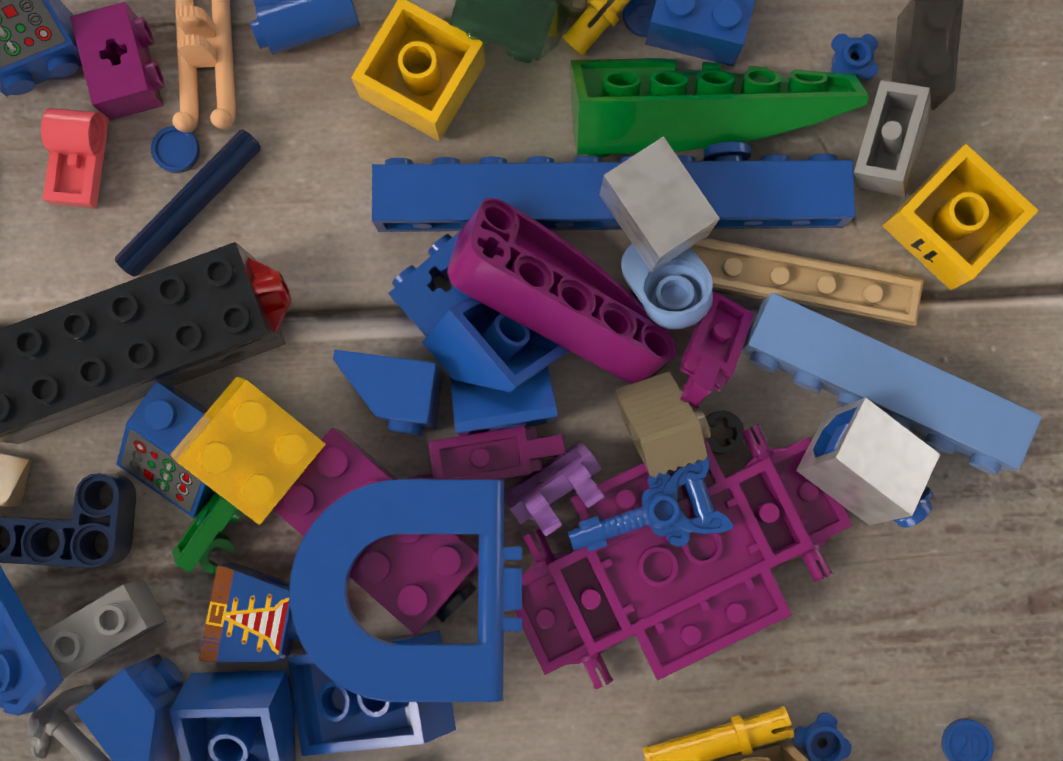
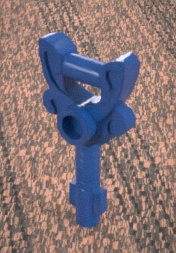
M707 455L704 462L697 460L694 465L688 463L685 468L678 467L671 476L668 473L662 474L660 472L656 478L649 475L647 482L650 489L643 491L641 496L642 507L609 517L608 519L606 518L602 521H599L598 516L578 522L580 528L568 531L573 550L587 547L588 552L608 546L607 539L645 526H649L653 533L658 536L666 535L668 542L676 547L687 544L690 540V532L711 534L731 530L733 524L727 516L714 510L703 479L706 477L709 469V456ZM681 485L686 487L696 516L694 518H687L683 511L679 509L677 491Z

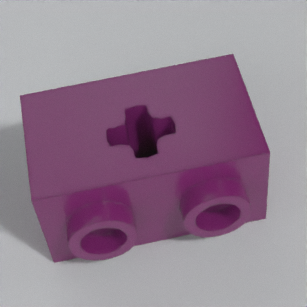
M126 2L70 16L91 102L98 111L107 116L111 121L163 106L159 89L165 88V82L158 63L155 60H151L148 46L153 45L154 40L148 22L144 17L138 18Z

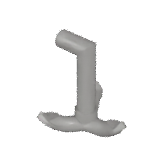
M82 685L65 690L46 705L31 713L26 731V738L31 740V754L36 758L46 759L50 744L49 736H54L79 761H111L69 720L70 717L64 712L70 706L83 702L102 685Z

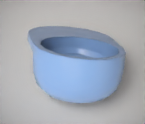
M633 244L624 252L621 261L623 277L643 304L647 316L657 325L670 330L685 329L695 325L707 315L713 302V281L706 265L691 247L654 272L650 271Z

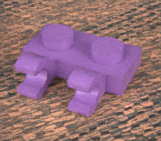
M581 441L565 451L566 454H560L543 465V470L534 471L533 474L528 475L504 491V500L520 524L528 519H535L544 535L547 536L562 526L551 509L553 502L568 492H576L587 508L604 498L602 492L593 482V475L601 471L602 468Z

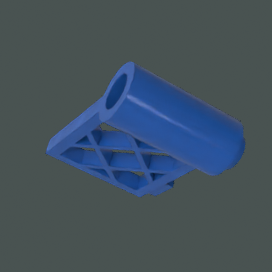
M253 0L257 19L250 21L253 34L260 49L269 47L272 55L360 26L352 0Z

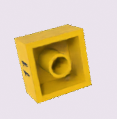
M397 0L351 79L361 99L440 142L486 65L484 43L407 0Z
M965 144L947 158L891 215L882 227L945 286L953 290L973 280L1039 210L974 150Z
M236 377L170 456L191 474L260 525L325 446V443L248 380Z

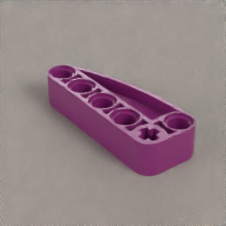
M497 198L485 199L458 234L449 261L447 274L452 284L464 294L630 384L654 377L676 356L677 346L670 333L649 318L643 305L620 283L567 241L508 203Z

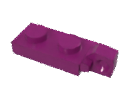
M713 291L712 305L707 315L696 323L681 360L683 364L680 371L689 375V378L684 385L680 400L689 402V405L696 409L699 408L703 399L711 393L712 389L720 392L734 374L754 313Z
M525 426L428 441L434 480H500L530 475L534 471L543 470L541 458L566 454L562 434L537 438L536 428H525Z

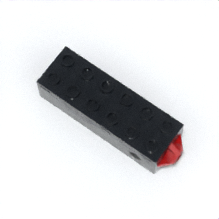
M233 242L1 328L0 442L21 444L144 398L156 381L176 386L285 345L280 326L292 303V299L280 271L256 261L238 243Z

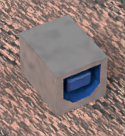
M664 136L603 176L599 196L651 272H654L706 238L720 219Z
M865 397L825 413L796 471L865 523L873 525L913 516L940 454Z

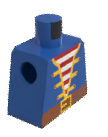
M230 562L217 565L199 661L277 662L288 657L292 650L293 639L300 641L291 615L290 582L237 563Z

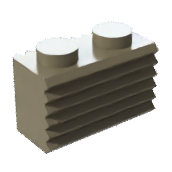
M670 371L615 389L623 422L649 475L655 478L659 472L666 474L669 469L675 471L678 466L685 468L688 463L694 465L697 460L704 462L707 457L704 440L711 437L710 428L701 409L694 411L695 408L689 405V402L680 400L685 383L677 385Z

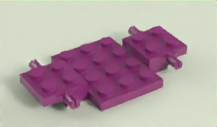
M755 424L741 431L753 458L741 469L725 477L705 439L706 452L709 456V469L706 477L703 479L714 510L727 516L733 524V528L722 533L700 534L690 532V540L685 546L676 547L670 544L666 535H656L649 526L607 539L608 546L588 552L587 547L575 551L571 550L569 552L553 554L540 528L533 532L541 549H538L531 532L524 535L523 539H525L536 563L522 574V610L514 611L517 617H522V628L544 675L567 664L583 663L594 685V689H599L603 685L595 668L599 669L606 685L613 681L601 653L605 649L635 635L658 681L791 616L792 613L770 569L794 557L802 556L814 582L823 580V576L829 577L833 572L830 570L819 547L823 546L832 535L853 526L843 505L796 471L811 443L810 438H803L785 448L770 449L759 424ZM641 463L596 485L604 495V498L589 508L585 506L578 494L570 497L580 521L598 516L599 521H602L606 518L608 519L609 517L642 507L641 496L643 491L650 489L647 482L649 473L644 463ZM670 469L667 471V473H668L670 476H671V475L673 474V472H674L673 470H670ZM681 485L677 491L679 509L683 511L687 518H694L696 516L686 487Z

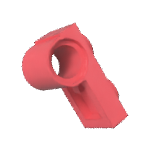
M48 108L44 112L41 121V138L44 147L49 151L43 200L51 205L97 209L109 118L103 113Z

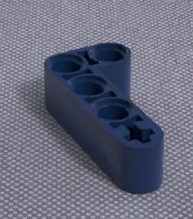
M96 473L88 475L77 485L72 519L0 515V535L2 530L6 528L11 540L6 550L0 543V563L93 568L121 562L130 553L132 547L136 507V488L126 476L119 474ZM106 483L113 490V500L108 507L102 505L99 497L100 490ZM52 530L57 532L60 541L58 550L55 553L49 549L47 543L48 536ZM100 532L104 533L109 541L108 551L104 556H101L95 548V540Z

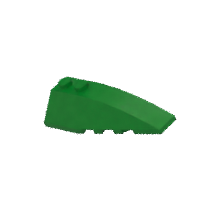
M665 58L570 60L572 124L577 155L586 154L599 158L607 157L610 154H637L663 136L674 152L706 149L709 145L721 142H746L766 138L816 124L865 106L869 98L868 93L854 74L794 69L790 72V77L785 78L781 77L779 73L769 70L768 67L749 66L748 71L744 74L729 73L720 70L721 63L703 62L702 70L676 68L677 59Z

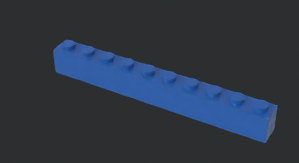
M784 154L764 156L761 158V161H743V157L739 155H722L716 157L714 161H696V158L690 155H677L720 218L713 229L843 228L855 217L853 160H837V156L834 154L813 155L808 160L790 161V156ZM545 156L528 158L526 163H507L505 158L485 157L480 159L479 163L460 164L459 159L451 157L435 158L432 160V164H413V161L407 158H389L385 160V164H372V222L378 232L460 231L485 199L497 198L536 220L550 231L622 230L599 194L604 174L632 156L623 157L620 159V162H601L599 157L581 156L573 159V163H554L553 158Z

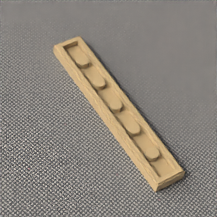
M704 238L691 247L706 265L712 277L713 290L762 300L773 292L808 309L907 328L915 327L917 324L924 281L922 279Z

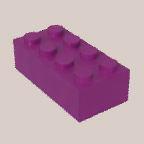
M331 428L321 439L325 446L273 508L277 514L303 537L314 521L330 505L344 495L372 483L398 480L342 430ZM461 534L392 535L382 538L367 547L355 561L349 577L416 636L478 564L479 550Z

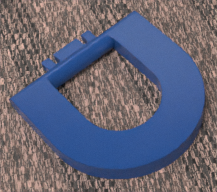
M400 479L376 482L344 495L330 505L314 521L305 534L295 556L290 577L289 596L292 620L301 644L311 660L326 676L341 687L357 695L386 702L503 701L504 631H515V633L522 631V617L504 616L505 610H522V568H505L504 565L505 560H522V547H504V480ZM392 535H479L478 643H392L381 640L367 632L355 618L348 599L349 576L357 558L374 542Z

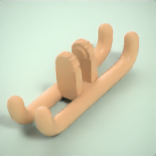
M175 0L180 112L175 113L172 122L175 128L183 133L192 132L197 127L199 120L197 68L215 67L217 109L211 113L210 119L212 124L221 130H228L235 122L236 98L230 0H211L212 19L203 8L194 6V0Z

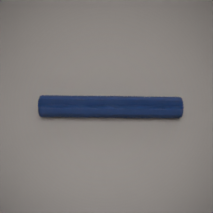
M244 129L239 130L115 256L117 265L127 274L133 277L138 276L260 151L261 146L259 142Z

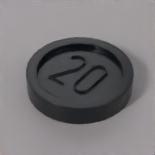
M470 581L435 615L437 619L443 623L475 592L477 587Z

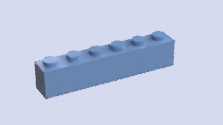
M773 292L762 301L741 351L750 355L749 362L762 370L775 373L778 368L793 375L792 382L803 389L814 393H820V390L823 389L838 396L836 402L842 407L866 397L909 431L912 430L927 437L925 443L931 448L947 454H953L954 450L971 457L969 461L971 466L994 475H998L999 471L1020 470L1042 418L1041 415Z

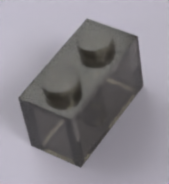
M910 0L897 19L891 82L929 87L931 110H935L955 91L964 0Z

